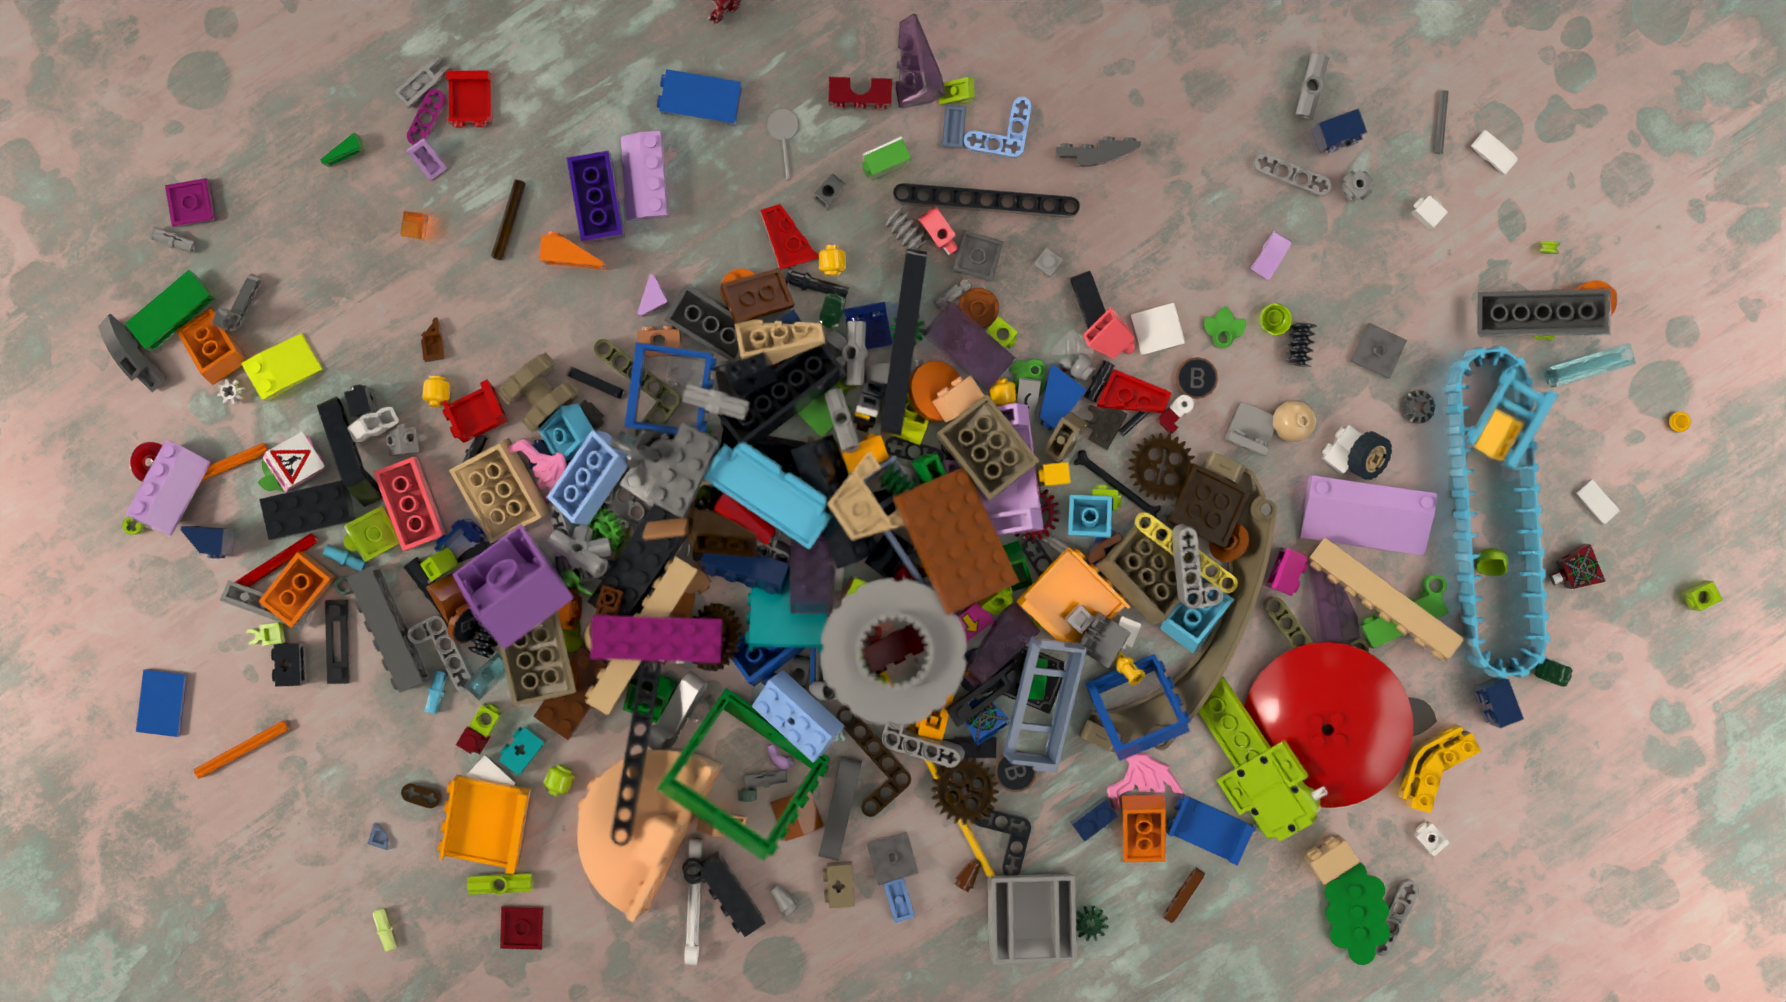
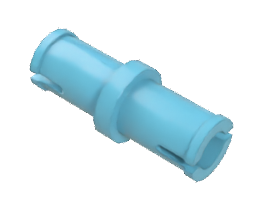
M330 544L326 545L322 555L339 562V565L343 567L346 565L358 571L363 570L367 563L363 559L350 554V551H343Z
M435 670L431 688H428L429 696L424 711L438 714L441 696H444L445 693L443 689L448 673Z

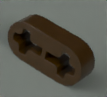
M414 782L406 784L401 790V796L405 801L426 808L436 807L442 799L441 793L438 790ZM411 787H413L414 792L419 793L420 795H413L410 798L409 793L406 792V790H409ZM433 793L436 801L430 804L429 799L424 798L423 795L429 796Z

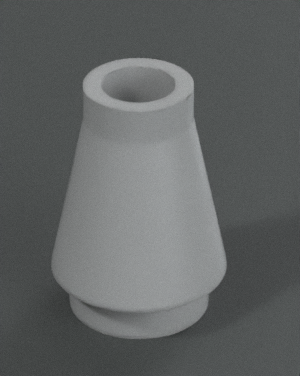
M780 884L770 892L781 913H785L786 916L792 914L800 906L797 903L798 900Z

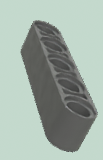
M841 757L819 857L839 861L862 761Z

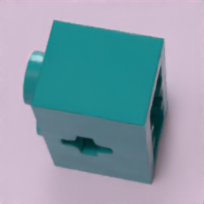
M528 725L524 728L519 727L512 736L515 739L511 745L507 743L500 751L502 756L499 761L518 776L525 770L547 741ZM523 744L525 752H517L519 750L518 746Z

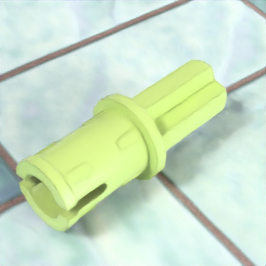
M384 909L375 910L373 917L377 926L376 934L380 936L383 951L393 950L397 947L391 931L393 927L389 925Z

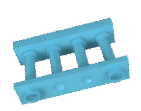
M1514 368L1508 371L1505 370L1500 376L1499 387L1476 426H1472L1467 432L1466 437L1468 439L1465 442L1468 445H1474L1476 440L1478 441L1482 430L1487 422H1489L1498 404L1524 418L1526 425L1523 430H1520L1515 439L1516 442L1512 449H1509L1502 464L1508 469L1516 468L1559 395L1552 390L1545 391V393L1535 391L1514 378L1518 371ZM1510 385L1534 399L1537 404L1535 410L1529 412L1503 397L1508 386Z

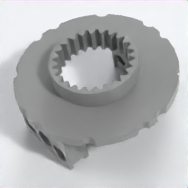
M893 579L877 580L860 586L853 595L848 594L841 601L840 608L832 611L821 638V643L824 645V649L820 653L822 670L829 688H833L836 691L838 701L841 704H847L851 712L860 718L881 725L887 722H892L894 725L911 724L929 717L932 710L942 708L946 704V698L949 695H953L957 690L966 666V661L963 657L965 651H967L966 638L958 616L953 614L946 615L934 590L910 580L903 579L901 582H895ZM896 616L898 621H902L905 618L906 624L913 622L914 629H921L919 635H925L923 643H928L925 651L929 655L924 657L927 664L921 666L924 671L917 672V679L912 677L910 678V684L904 681L902 687L895 683L893 688H891L890 683L882 686V680L875 682L874 675H867L869 669L862 668L865 661L859 659L863 656L859 648L864 647V644L860 641L867 638L864 632L871 631L870 625L876 627L878 625L877 620L883 623L886 617H888L890 621H893Z

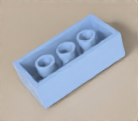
M595 430L590 432L547 496L574 524H589L628 467L627 460L629 455L618 449H613L611 447L613 438L606 432Z
M784 670L767 682L752 705L761 716L813 763L827 752L845 726Z

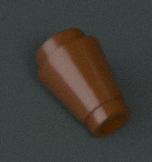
M969 860L954 878L956 879L954 885L969 892L970 888L973 889L981 865Z

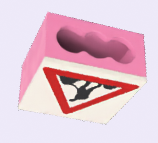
M303 432L268 450L263 456V460L285 493L322 473L325 468L323 458L315 452L311 440Z

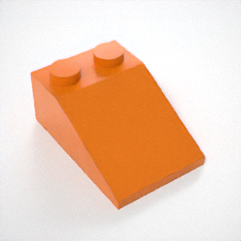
M547 232V235H541L539 260L544 264L608 270V266L604 262L565 239L560 233Z
M210 307L177 329L176 332L200 374L210 384L214 385L241 367V363L245 362L246 358L230 333L212 324L215 311Z
M305 551L297 552L258 602L292 628L325 593L336 579V576Z
M1164 795L1122 796L1123 862H1165L1166 809Z

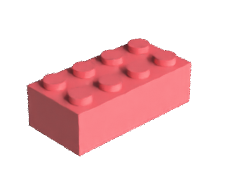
M411 457L373 472L402 551H407L447 536L418 457Z

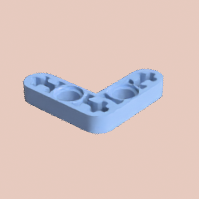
M1019 97L1013 102L1007 136L969 131L964 137L965 147L975 152L1008 158L1019 157L1025 145L1031 112L1030 101L1025 97ZM1020 102H1025L1024 106L1028 107V109L1023 110L1022 117H1026V120L1013 118V115L1018 116L1019 108L1016 105H1019ZM1015 122L1023 124L1024 130L1021 133H1015L1012 130V125ZM974 135L976 140L982 141V137H987L984 142V149L980 148L981 143H975L974 146H971L967 138L970 139ZM989 140H998L1000 143L999 148L991 150L988 147ZM1003 140L1007 141V146L1017 143V147L1020 150L1013 154L1011 149L1005 148V152H1001Z

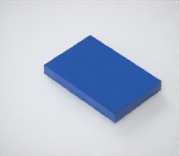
M143 670L136 732L172 737L180 736L187 674Z

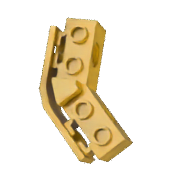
M1455 724L1419 743L1409 754L1397 796L1406 800L1405 805L1431 814L1443 772L1482 752L1471 732L1464 731L1461 733L1463 728ZM1450 737H1453V738H1454V737H1457V738H1455V739L1451 740L1450 742H1448V743H1446V744L1443 745V743L1449 741L1448 738H1450ZM1437 745L1436 747L1429 750L1430 755L1426 758L1422 765H1417L1418 760L1422 757L1426 750Z

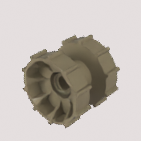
M546 352L537 355L534 359L523 365L522 368L509 377L503 386L499 388L500 392H498L507 405L517 402L523 396L529 401L533 408L524 416L522 422L531 433L539 430L559 407L570 405L578 398L580 393L570 380L562 383L556 389H553L545 378L554 370L556 365Z

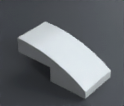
M1486 130L1471 145L1484 160H1488L1503 175H1506L1518 160L1503 143Z

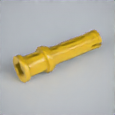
M1121 651L1114 660V663L1117 665V671L1123 673L1128 678L1131 686L1138 684L1144 678L1145 672L1135 666L1132 658L1126 657Z

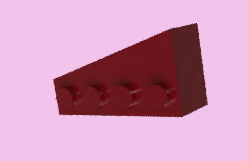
M912 622L906 625L905 628L898 629L887 635L886 638L876 640L870 643L868 647L861 649L869 673L875 672L878 675L888 670L887 665L893 662L897 665L905 661V656L912 653L915 656L923 652V647L928 645V643H923L925 635H919L921 629H914V623Z

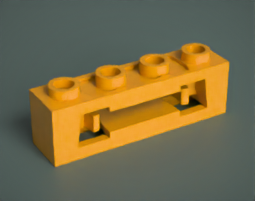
M954 694L946 698V704L940 710V722L938 721L939 712L933 710L930 712V718L927 717L916 722L915 727L919 728V736L943 740L949 716L945 708L952 704Z

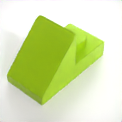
M964 77L937 84L939 105L971 103V99H975L974 77Z

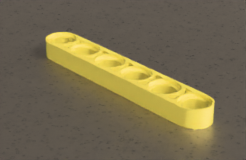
M1139 513L1135 518L1136 527L1174 555L1172 548L1173 530L1150 513ZM1142 517H1149L1151 520L1150 525L1146 528L1140 527L1139 521ZM1159 529L1167 531V536L1163 540L1156 538V533ZM1199 550L1201 576L1223 592H1233L1238 585L1237 579ZM1189 552L1184 554V561L1189 558ZM1210 565L1216 567V573L1213 576H1207L1205 573L1206 568ZM1224 578H1232L1233 584L1231 587H1222Z

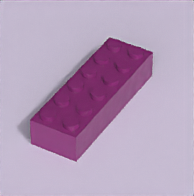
M592 616L590 659L721 663L722 620Z

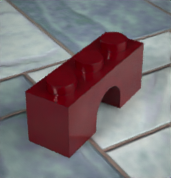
M829 77L828 103L833 105L834 109H845V106H854L856 110H865L866 107H875V110H887V107H892V79L871 78L869 91L865 94H856L850 87V77Z

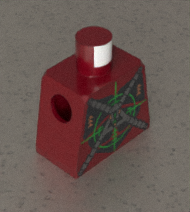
M1583 544L1557 560L1556 564L1559 571L1549 575L1554 586L1564 582L1568 589L1605 582L1591 544Z

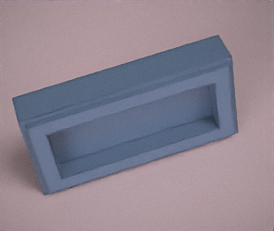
M945 105L943 148L963 149L966 106Z

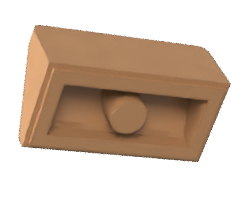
M688 518L648 522L645 526L643 539L687 535L690 533Z

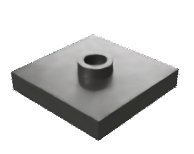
M963 230L952 271L992 282L1004 241Z
M1368 323L1351 362L1389 379L1407 340Z
M907 832L867 844L878 885L919 874Z

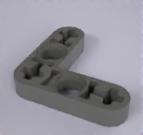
M251 273L246 278L231 310L219 308L213 317L212 324L220 329L236 332L261 285L262 278Z

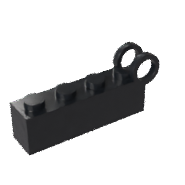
M719 851L702 862L694 857L684 861L682 865L684 879L690 884L700 882L704 884L707 882L710 887L708 890L714 900L718 899L721 902L720 908L726 917L730 915L733 920L731 924L737 933L741 932L746 937L766 924L764 916ZM691 867H698L700 869L694 875L687 873Z

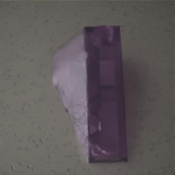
M913 13L899 22L898 48L901 49L900 61H897V69H900L899 81H896V93L900 108L932 103L945 95L942 74L917 14Z
M1308 561L1318 642H1343L1360 638L1358 616L1347 593L1344 591V587L1340 583L1337 585L1327 579L1328 575L1322 570L1320 572L1316 571L1310 566L1311 562Z

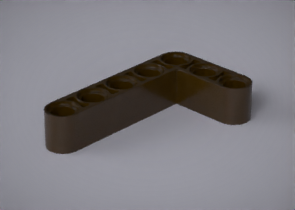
M842 706L837 712V719L845 725V731L887 776L880 785L863 799L861 804L863 814L868 817H874L911 784V774L892 751L883 745L882 740L862 718L851 712V720L843 721L840 713L845 710L851 712L849 706ZM858 726L866 729V734L862 737H858L854 733V729ZM871 742H877L880 745V749L877 752H871L868 749V745ZM887 757L893 759L894 765L890 768H885L882 765L883 759ZM904 773L907 775L908 780L901 784L897 782L896 776ZM884 787L890 788L892 795L887 798L883 797L880 794L881 789ZM868 801H873L877 805L874 811L866 810L865 804Z

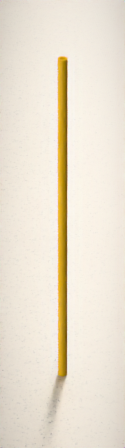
M886 671L878 674L886 676V683H890L891 688H893L894 685ZM914 723L908 724L907 729L918 732ZM924 760L934 779H939L935 775L939 771L936 763ZM948 793L947 800L955 803L956 801L952 793ZM959 819L958 824L987 878L988 876H996L968 823L966 822L962 826Z

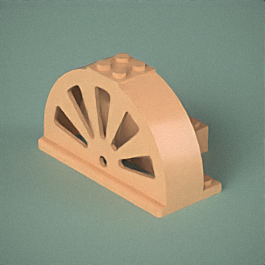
M680 748L647 750L631 842L628 845L618 846L611 839L624 759L609 768L603 775L597 776L595 779L592 778L587 787L590 790L586 798L583 797L577 807L580 809L577 814L579 815L577 841L584 870L590 882L602 897L614 907L628 914L626 919L632 922L647 912L696 818V815L657 790V787L683 751ZM694 752L676 779L706 798L722 764ZM641 753L635 754V755H633V756H634V757L640 756ZM630 767L627 771L628 777H636L638 775V768ZM625 789L623 793L624 798H633L635 794L634 789ZM623 809L620 812V819L623 821L628 820L631 816L629 809ZM618 831L616 840L618 842L625 841L627 838L626 831Z

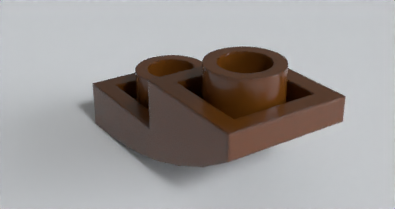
M603 585L596 604L598 607L595 616H618L623 591Z

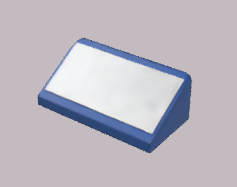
M810 648L811 685L813 682L823 681L821 658L817 648Z

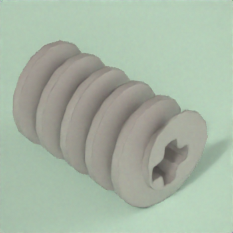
M901 206L888 217L885 226H893L891 229L892 234L899 232L896 239H904L901 244L903 247L909 245L908 249L918 250L930 238L923 239L926 232H917L920 225L913 227L912 224L915 219L907 220L910 213L902 214L904 206Z

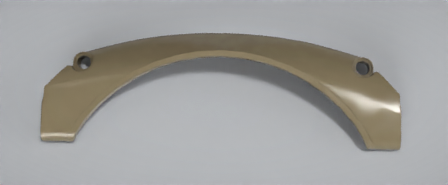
M1213 451L1209 452L1203 468L1251 491L1237 521L1247 530L1249 544L1241 557L1232 562H1227V571L1238 582L1237 588L1233 592L1226 593L1234 599L1233 603L1211 631L1195 657L1178 675L1171 679L1175 687L1172 691L1174 695L1179 694L1183 704L1180 706L1182 712L1187 711L1190 721L1217 685L1247 627L1266 572L1277 513L1276 504L1271 500L1264 499L1266 495L1253 471ZM1265 503L1271 507L1268 515H1264L1261 512V507ZM1227 577L1226 588L1232 586L1233 580ZM1162 687L1132 703L1106 709L1122 745L1178 722ZM1090 711L1079 737L1115 753L1097 711ZM1176 738L1166 741L1162 745L1154 746V748L1161 751L1165 750Z

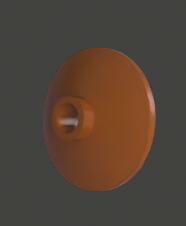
M1236 523L1224 549L1209 542L1211 554L1221 562H1232L1238 559L1248 547V532L1241 524Z

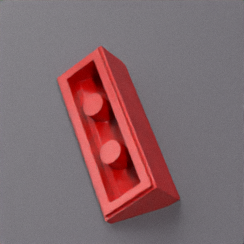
M723 493L716 502L715 511L756 534L757 540L767 545L776 530L775 526L726 493Z

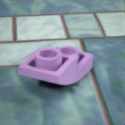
M1273 231L1262 247V252L1251 266V270L1269 280L1287 253L1292 241Z

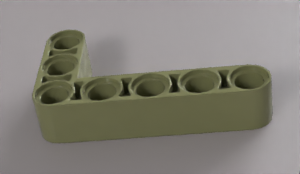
M606 339L598 340L594 345L595 354L631 381L634 359ZM607 343L610 347L609 352L602 355L599 348L602 344ZM620 356L626 358V364L623 367L616 365V359ZM644 368L641 390L657 402L641 422L665 425L680 406L681 397L675 390ZM654 381L658 382L660 385L659 391L651 393L649 385ZM670 394L676 396V403L672 406L666 404V397ZM656 411H661L664 415L661 422L653 420V414ZM642 429L635 430L636 438H638ZM654 431V439L659 432Z
M1274 596L1266 598L1263 603L1264 611L1292 649L1298 647L1294 642L1298 634L1304 637L1301 645L1314 643L1282 599ZM1276 600L1279 608L1277 611L1271 612L1269 604ZM1289 617L1291 626L1284 629L1282 627V620ZM1352 639L1346 643L1353 646L1360 643L1362 649L1369 652V646L1363 640Z

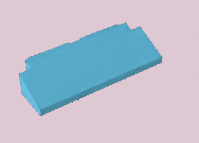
M739 443L734 450L724 445L704 477L706 481L808 549L811 548L831 518V515L823 511L828 503L824 495L794 475L783 473L779 465L746 443Z

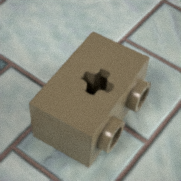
M1072 412L1066 414L1061 418L1043 452L1059 463L1067 459L1088 423Z
M852 862L827 863V869H823V880L828 882V890H824L825 903H829V908L855 907ZM838 880L841 884H844L840 890L837 889V886H833Z

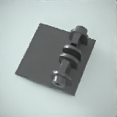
M1097 612L1094 617L1095 619L1079 643L1087 649L1086 654L1110 669L1131 632Z

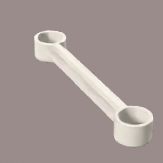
M690 839L689 858H698L702 862L703 839ZM698 867L689 868V874H697L700 869ZM701 882L697 884L688 883L685 965H698Z

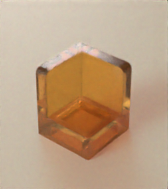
M404 211L400 235L425 241L429 216L422 213Z
M685 592L671 615L690 619L696 594Z

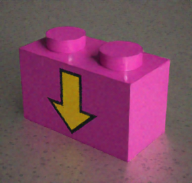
M980 601L965 607V611L960 615L957 612L953 614L958 616L961 622L966 643L995 621L988 611L981 608Z

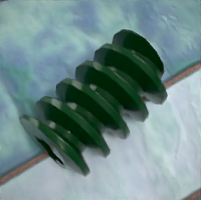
M894 463L888 467L879 479L882 480L881 488L888 485L887 493L895 491L893 498L916 488L913 487L914 479L907 482L908 474L900 477V468L893 471Z

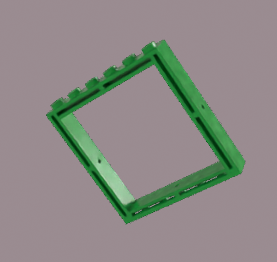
M725 688L669 769L657 790L764 861L768 855L773 857L779 848L776 843L779 839L783 841L789 832V829L786 827L789 823L793 825L798 818L799 813H797L799 807L804 808L810 799L807 797L809 791L813 793L819 785V782L816 780L819 776L823 778L829 769L827 763L830 758L823 754L813 763L761 716L751 704ZM723 710L811 768L766 839L676 779Z

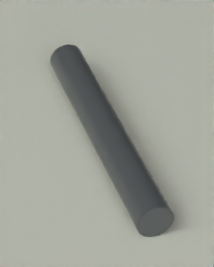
M1440 90L1435 154H1443L1448 103L1447 90Z

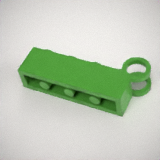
M1427 575L1422 580L1421 586L1423 591L1420 592V596L1415 599L1409 597V599L1438 619L1449 614L1441 596L1447 589V582L1440 575ZM1436 578L1439 582V588L1432 592L1429 584L1432 579ZM1374 614L1362 619L1363 623L1359 624L1369 648L1372 649L1404 635L1396 629V624L1391 621L1389 623L1384 621L1379 615L1376 617Z

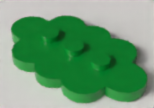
M1362 862L1339 875V878L1328 882L1325 887V896L1330 903L1326 909V917L1332 924L1330 929L1331 941L1339 948H1348L1350 959L1358 965H1366L1372 962L1376 955L1375 946L1383 945L1390 937V928L1385 922L1389 915V907L1383 900L1385 895L1384 883L1376 876H1367L1366 868Z

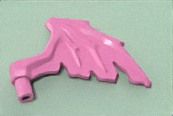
M527 439L519 440L509 445L508 450L510 453L522 451L532 463H537V465L533 466L534 476L539 477L537 480L539 489L544 490L549 487L548 492L542 496L546 504L550 502L547 498L548 494L567 468L564 455L558 452L554 456L542 454Z
M1138 753L1126 758L1129 767L1124 779L1109 786L1107 789L1113 809L1121 807L1119 796L1126 791L1133 790L1134 784L1138 786V790L1141 792H1150V788H1152L1155 792L1164 793L1166 787L1163 781L1171 786L1174 793L1184 794V791L1170 772V766L1151 758L1150 753Z

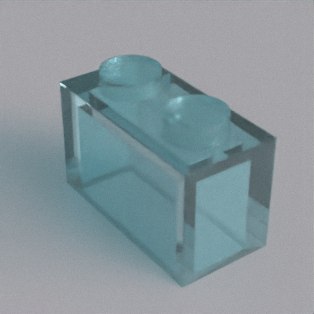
M497 652L464 685L478 700L483 698L505 677L506 672L502 656Z

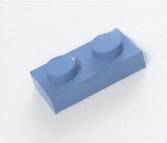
M904 878L883 884L894 922L898 923L915 918Z

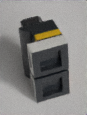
M865 380L853 423L857 424V430L867 433L869 428H874L886 385Z

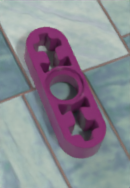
M432 89L427 92L407 132V140L410 144L414 145L420 141L416 140L414 142L415 139L412 137L413 134H418L420 130L419 127H416L417 124L427 128L426 132L423 129L421 130L420 136L422 139L428 140L446 104V97L440 90ZM439 94L438 98L441 101L439 103L435 102L433 108L436 109V112L434 113L431 109L426 108V106L429 105L431 107L433 104L431 97H436ZM426 112L432 115V120L428 124L421 122V116Z

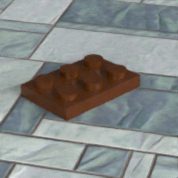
M780 268L722 283L720 286L735 324L791 309L795 305Z

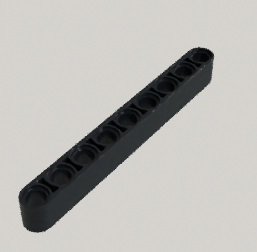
M908 183L896 185L893 191L894 200L901 205L1072 218L1080 209L1079 201L1070 196ZM905 189L909 195L905 199H900L897 196V191ZM924 190L929 193V198L926 201L918 198L917 195L920 191ZM942 192L948 193L950 200L948 202H941L938 198L939 194ZM962 194H968L971 197V202L963 204L960 202L959 197ZM989 196L992 199V203L989 206L983 205L980 202L981 197ZM1009 197L1012 199L1013 205L1008 208L1004 207L1001 200ZM1025 199L1032 200L1034 203L1033 208L1025 209L1022 201ZM1045 201H1052L1055 208L1052 211H1047L1043 207ZM1067 202L1073 203L1075 211L1067 212L1064 204Z
M906 249L880 433L900 436L902 434L927 251Z
M643 660L640 668L611 830V839L618 846H626L632 839L662 671L659 661ZM655 662L657 669L654 672H647L646 666L648 663ZM645 683L653 684V690L650 693L642 691ZM641 704H648L650 710L646 714H640L638 711ZM645 725V733L643 735H636V726ZM637 745L641 746L642 753L640 756H632L631 749ZM630 767L638 768V775L634 778H630L627 775ZM627 788H633L635 791L631 799H625L623 796L624 790ZM623 809H629L631 812L630 818L626 821L620 819V812ZM620 830H624L627 833V838L623 842L616 840V834Z

